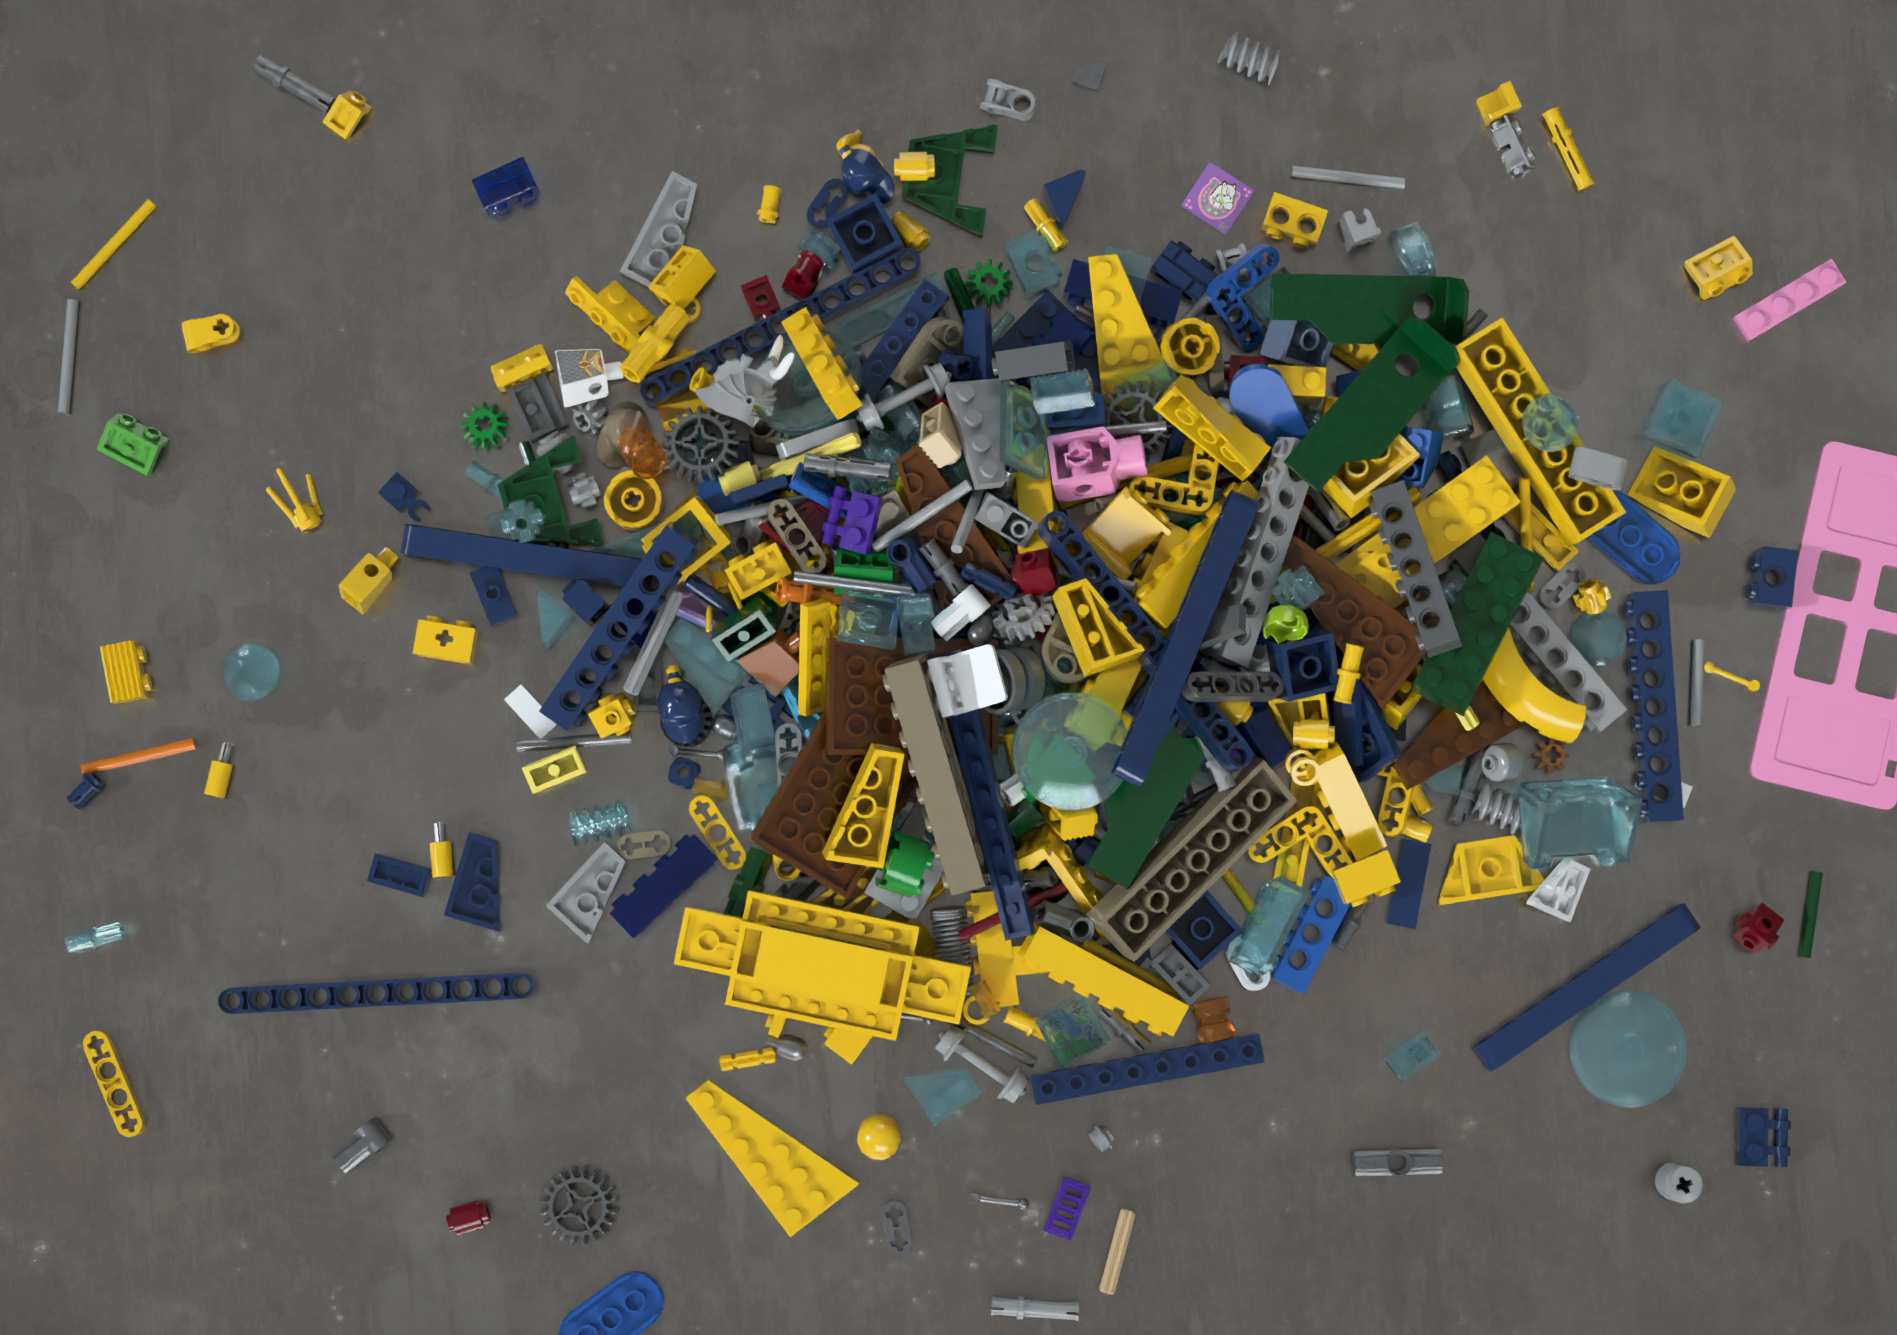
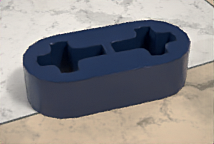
M838 178L828 180L807 210V220L813 228H827L826 221L822 219L818 220V222L814 221V210L820 212L824 205H826L827 209L824 214L828 219L838 214L847 201L848 187L843 180ZM837 186H840L843 196L841 198L835 196L830 203L828 201L831 196L829 188L836 189Z

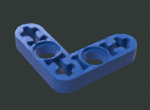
M1265 243L1251 249L1215 278L1206 290L1209 302L1234 341L1246 350L1258 348L1263 340V333L1240 296L1274 270L1279 263L1280 255L1278 251ZM1264 252L1268 253L1266 256L1268 261L1266 263L1262 262L1264 259L1262 254ZM1243 268H1247L1249 271L1248 278L1244 282L1239 283L1237 280L1238 272ZM1220 288L1224 289L1222 293L1227 300H1229V302L1226 303L1223 299L1218 297V290ZM1239 307L1240 317L1238 320L1230 322V311ZM1241 327L1251 332L1250 341H1246L1247 335L1240 329Z

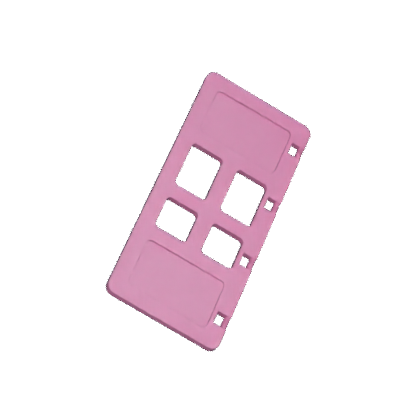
M1835 441L1829 442L1822 448L1797 557L1793 604L1791 608L1785 610L1750 763V773L1758 780L1881 810L1891 809L1897 802V765L1894 778L1885 776L1888 760L1897 762V690L1894 699L1891 700L1858 692L1855 684L1867 631L1875 629L1897 635V613L1877 609L1874 606L1882 567L1887 565L1897 568V456ZM1825 550L1859 559L1860 568L1853 598L1850 602L1814 593L1813 583L1821 551ZM1808 614L1842 621L1846 625L1836 674L1831 685L1800 678L1794 674L1804 623Z

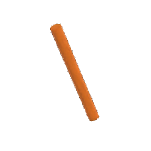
M194 738L84 763L80 765L83 775H87L90 772L96 773L196 749V742Z

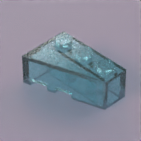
M1281 876L1262 884L1242 929L1243 932L1240 934L1228 962L1258 977L1268 972L1271 973L1277 964V955L1287 941L1289 932L1310 891Z

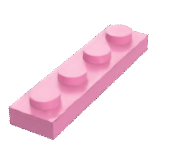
M1831 258L1736 315L1733 319L1747 342L1847 282Z

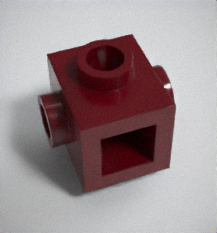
M1761 902L1749 912L1745 911L1736 922L1739 928L1733 937L1741 942L1743 947L1755 954L1765 947L1769 950L1779 939L1776 933L1783 924L1784 919Z

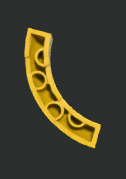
M1509 628L1483 678L1484 682L1495 698L1517 720L1527 722L1538 729V733L1546 737L1572 743L1578 737L1583 727L1586 706L1573 703L1556 695L1530 672L1516 649Z

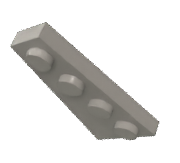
M674 171L671 172L619 273L646 287L651 284L684 243L697 188L696 183Z
M999 378L947 383L944 390L974 489L1002 487L1005 483L1001 381H999Z

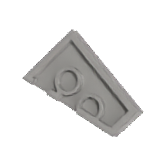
M604 841L545 905L587 944L590 942L604 907L626 862L625 859Z

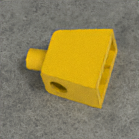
M387 547L376 558L370 553L366 554L338 585L341 598L364 615L393 579L390 568L397 561L398 556ZM372 573L377 574V575L374 576V577H369V576H368L369 574H372Z

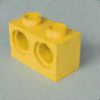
M1274 192L1261 230L1266 231V235L1274 239L1282 240V237L1293 240V244L1297 247L1309 249V246L1315 248L1328 210ZM1282 212L1287 216L1288 221L1285 224H1278L1274 221L1273 214ZM1303 221L1311 222L1314 226V232L1304 233L1300 228V223Z

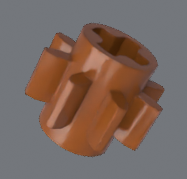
M1549 738L1548 745L1542 741L1537 743L1541 749L1539 752L1532 754V756L1538 757L1540 761L1536 766L1537 768L1547 766L1548 773H1553L1555 765L1559 769L1565 768L1562 761L1564 758L1570 757V754L1564 753L1562 749L1566 745L1565 742L1557 745L1554 739ZM1551 748L1552 753L1557 754V759L1552 761L1549 757H1545V752L1550 751Z

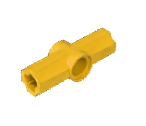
M670 304L653 326L649 325L636 343V347L619 368L628 380L640 383L653 365L665 357L674 344L675 338L690 320L685 310L678 305Z

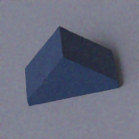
M1080 169L1043 185L1044 195L1059 228L1063 229L1085 179L1086 171Z

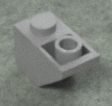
M985 490L975 516L977 521L1023 549L1039 524L987 490Z

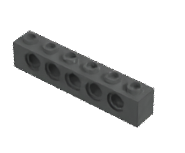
M1404 480L1371 491L1374 501L1369 502V506L1374 519L1380 517L1383 527L1378 528V532L1383 545L1389 543L1392 553L1388 554L1387 558L1392 571L1398 570L1401 580L1396 581L1401 598L1408 597L1410 606L1405 609L1410 624L1417 623L1420 633L1414 635L1420 651L1426 649L1430 658L1461 647L1462 643ZM1394 512L1403 514L1402 518L1397 522L1388 521V517ZM1403 538L1412 540L1407 548L1397 547L1398 542ZM1413 564L1421 566L1417 574L1410 575L1406 573L1407 568ZM1420 591L1430 592L1429 598L1425 601L1415 599ZM1436 617L1440 621L1436 627L1428 628L1425 626L1427 619Z

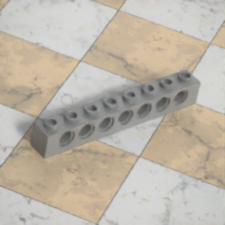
M1277 437L1276 443L1272 448V455L1263 475L1258 496L1255 499L1259 502L1257 511L1237 556L1230 579L1226 584V591L1221 606L1217 611H1222L1239 603L1247 608L1245 633L1208 647L1204 653L1230 666L1244 668L1249 666L1309 484L1283 462L1301 442L1300 439L1295 437Z
M1479 533L1448 557L1452 562L1449 564L1451 569L1459 577L1464 576L1466 579L1468 578L1473 564L1477 561L1486 543ZM1527 592L1520 606L1523 611V618L1520 621L1513 620L1510 626L1514 643L1519 641L1526 650L1523 652L1525 657L1531 664H1538L1544 671L1542 676L1551 687L1556 686L1563 694L1560 697L1586 706L1584 698L1588 693L1596 697L1597 706L1594 709L1586 706L1583 726L1590 732L1592 730L1595 733L1601 732L1627 710L1626 707L1531 594ZM1530 628L1540 630L1542 638L1539 643L1530 640L1528 635ZM1551 649L1556 650L1560 655V662L1557 665L1551 664L1547 659V653ZM1569 671L1576 673L1579 678L1576 687H1572L1566 682V675Z

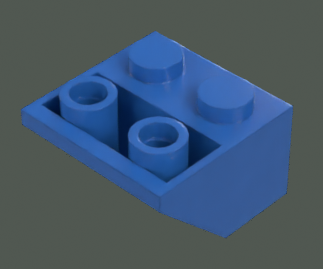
M1405 426L1400 434L1420 456L1393 483L1404 480L1405 485L1424 488L1439 462L1444 433Z

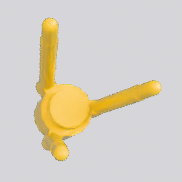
M277 468L276 472L296 506V509L293 510L294 513L271 487H267L266 491L289 517L295 529L299 527L301 532H305L322 523L319 516L324 513L319 506L311 474H306V480L313 507L309 503L301 504L281 468Z
M722 570L712 574V583L710 585L728 598H732L737 608L741 610L743 608L742 602L726 572ZM707 605L706 632L708 633L711 632L713 608Z

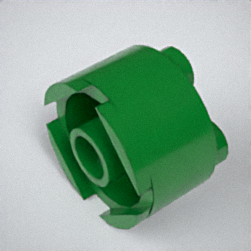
M893 831L892 835L895 839H889L884 868L877 869L883 871L881 879L876 877L875 885L876 887L909 898L913 895L920 896L924 886L922 876L925 868L929 869L931 867L934 852L930 851L929 842Z

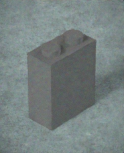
M1072 341L995 352L996 358H992L993 373L999 376V381L1076 369Z

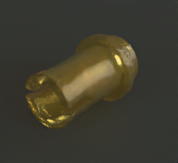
M697 775L692 787V793L714 798L718 803L720 801L726 802L730 791V785L726 784L725 780L718 782L700 777L699 775Z
M982 980L969 988L981 1009L980 1015H984L988 1019L1001 1011L999 1007L1001 1004L994 999L986 984V980Z

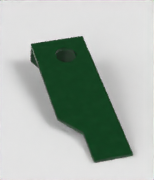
M1272 273L1269 320L1309 321L1332 344H1386L1409 317L1418 318L1413 310L1414 301L1419 295L1428 294L1433 300L1434 308L1431 315L1423 320L1450 344L1457 346L1466 338L1469 289L1464 279L1443 276Z
M1409 317L1283 462L1315 491L1319 492L1343 463L1378 459L1446 376L1461 362L1458 350L1423 319ZM1409 354L1414 357L1418 363L1416 375L1407 377L1399 373L1395 365L1397 356Z
M1174 724L1165 738L1160 741L1147 775L1139 787L1114 775L1104 789L1109 829L1087 866L1128 889L1206 757L1198 736L1184 738L1177 732ZM1214 727L1213 730L1217 737L1221 730Z

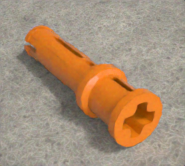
M780 577L776 586L777 603L791 601L804 604L823 598L830 601V605L862 609L865 604V596L834 594V587L794 583V581H787L785 577Z

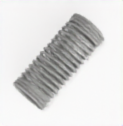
M948 906L931 909V920L939 921L933 922L931 925L940 926L934 927L932 930L942 931L935 932L932 935L943 936L936 937L933 941H945L934 943V946L938 947L934 951L940 952L934 956L941 957L936 959L972 966L971 953L969 952L971 948L968 947L970 943L967 942L970 938L965 941H948L961 938L960 936H946L959 934L958 931H944L967 927L966 906ZM955 918H963V919H961V920L940 921V920H949V919H955ZM962 923V925H958V926H942V925H950V924ZM956 944H966L962 946H950ZM957 949H967L963 951H951ZM959 954H968V955H964V956H953V955H959ZM960 959H968L966 961H954ZM972 968L965 995L975 992L974 984L972 983L974 979L971 978L973 976V973H971L973 971Z

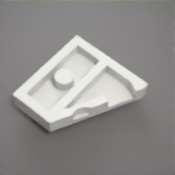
M1563 858L1531 895L1526 904L1561 920L1571 922L1590 868L1573 860Z

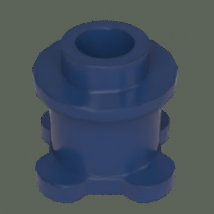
M677 757L669 768L668 780L672 784L685 787V789H692L695 786L697 774L701 772V766L690 759ZM686 767L689 773L686 777L681 778L679 770Z

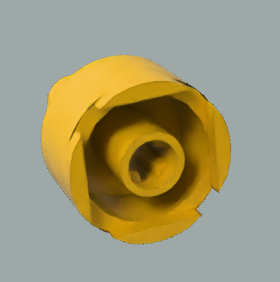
M630 470L616 475L611 480L605 491L604 505L608 515L619 527L628 531H643L652 527L661 518L664 509V497L653 478L645 473ZM635 495L638 499L641 498L638 501V506L634 508L631 504L627 505L631 501L630 496Z

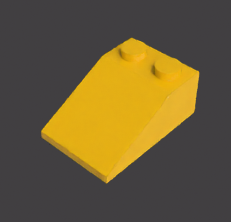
M1399 433L1378 459L1343 463L1323 489L1352 518L1369 506V502L1374 501L1371 491L1391 485L1419 458L1420 454Z
M1654 446L1627 495L1678 525L1710 538L1734 495L1736 487L1731 476Z

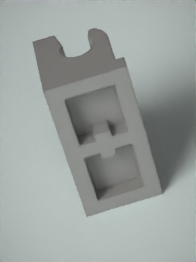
M1366 208L1363 210V215L1366 217L1365 223L1361 219L1356 221L1355 215L1350 210L1343 213L1337 224L1348 253L1375 244L1382 233L1380 227H1376L1371 212Z

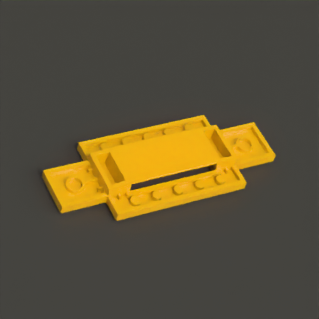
M748 890L743 918L686 906L674 960L676 965L730 976L725 1005L895 1041L902 1013L959 1024L971 970L969 965L914 954L920 929L919 925L754 890ZM771 925H772V926H776V927L791 929V930H795V931L810 933V934H814V935L829 937V938H833V939L843 940V941H847V942L862 944V945H866V946L881 948V949H885V951H883V950H878V949H873V948H868V947H864V946H859V945H854V944H849V943H845V942L830 940V939H826V938L816 937V936H812V935L797 933V932H793V931L778 929V928L771 927Z

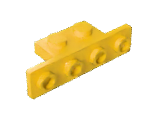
M575 276L571 279L565 291V294L572 303L578 305L595 324L599 325L610 335L615 343L619 344L629 354L636 347L640 334L649 325H652L656 319L616 280L612 281L598 294H595L580 278Z

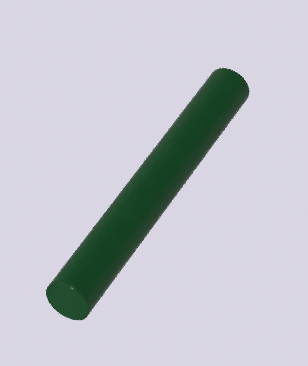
M1811 871L1799 957L1811 958L1823 877L1822 872Z

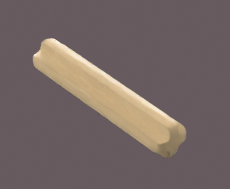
M1121 1209L1099 1287L1100 1291L1112 1295L1116 1290L1136 1216L1132 1210Z

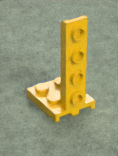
M1047 822L1027 831L1021 837V845L1016 851L1020 871L1025 868L1031 870L1038 866L1041 861L1047 859L1085 915L1103 898L1101 891L1095 888L1089 880L1085 868L1080 866L1073 857L1069 845L1061 840ZM1094 924V927H1095L1096 931L1098 932V934L1100 935V937H1101L1104 941L1109 942V940L1104 936V934H1103V933L1098 929V927Z

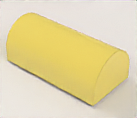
M573 745L522 767V770L532 793L535 794L585 773L586 767L577 746Z

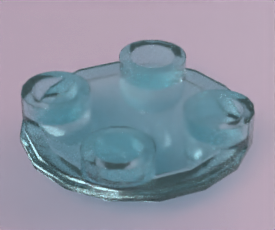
M1546 394L1535 398L1527 405L1522 420L1525 436L1534 447L1548 452H1555L1566 448L1573 441L1577 427L1580 424L1579 415L1574 412L1568 402L1553 394Z
M1607 610L1597 614H1587L1585 612L1579 615L1573 623L1570 641L1589 664L1607 665L1615 661L1623 653L1627 643V633L1622 620L1613 612Z
M247 644L238 647L224 660L222 665L226 686L232 694L243 700L255 701L265 698L274 690L279 681L280 667L277 658L271 650L260 644Z

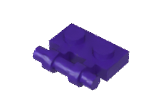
M835 486L833 497L830 496L828 502L830 510L827 522H823L822 531H824L822 543L833 545L835 534L841 535L840 548L869 555L883 498L853 491L851 500L847 501L844 500L847 488ZM842 509L848 510L844 527L838 525Z

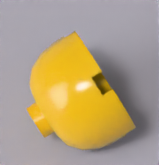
M1193 317L1178 320L1169 326L1162 336L1160 348L1162 358L1169 368L1176 373L1190 376L1202 374L1213 367L1216 356L1220 351V343L1213 326Z

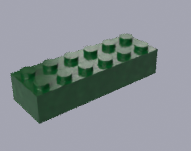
M1493 532L1490 533L1450 611L1462 646L1430 658L1427 655L1413 682L1412 692L1464 717L1530 589L1544 557Z

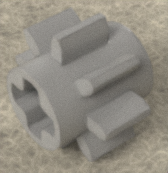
M598 399L578 404L572 410L574 412L573 420L575 425L584 432L591 429L594 434L602 429L608 415L606 405Z
M585 472L571 476L574 483L567 485L574 505L582 503L584 509L596 505L595 498L602 494L595 476L587 478Z

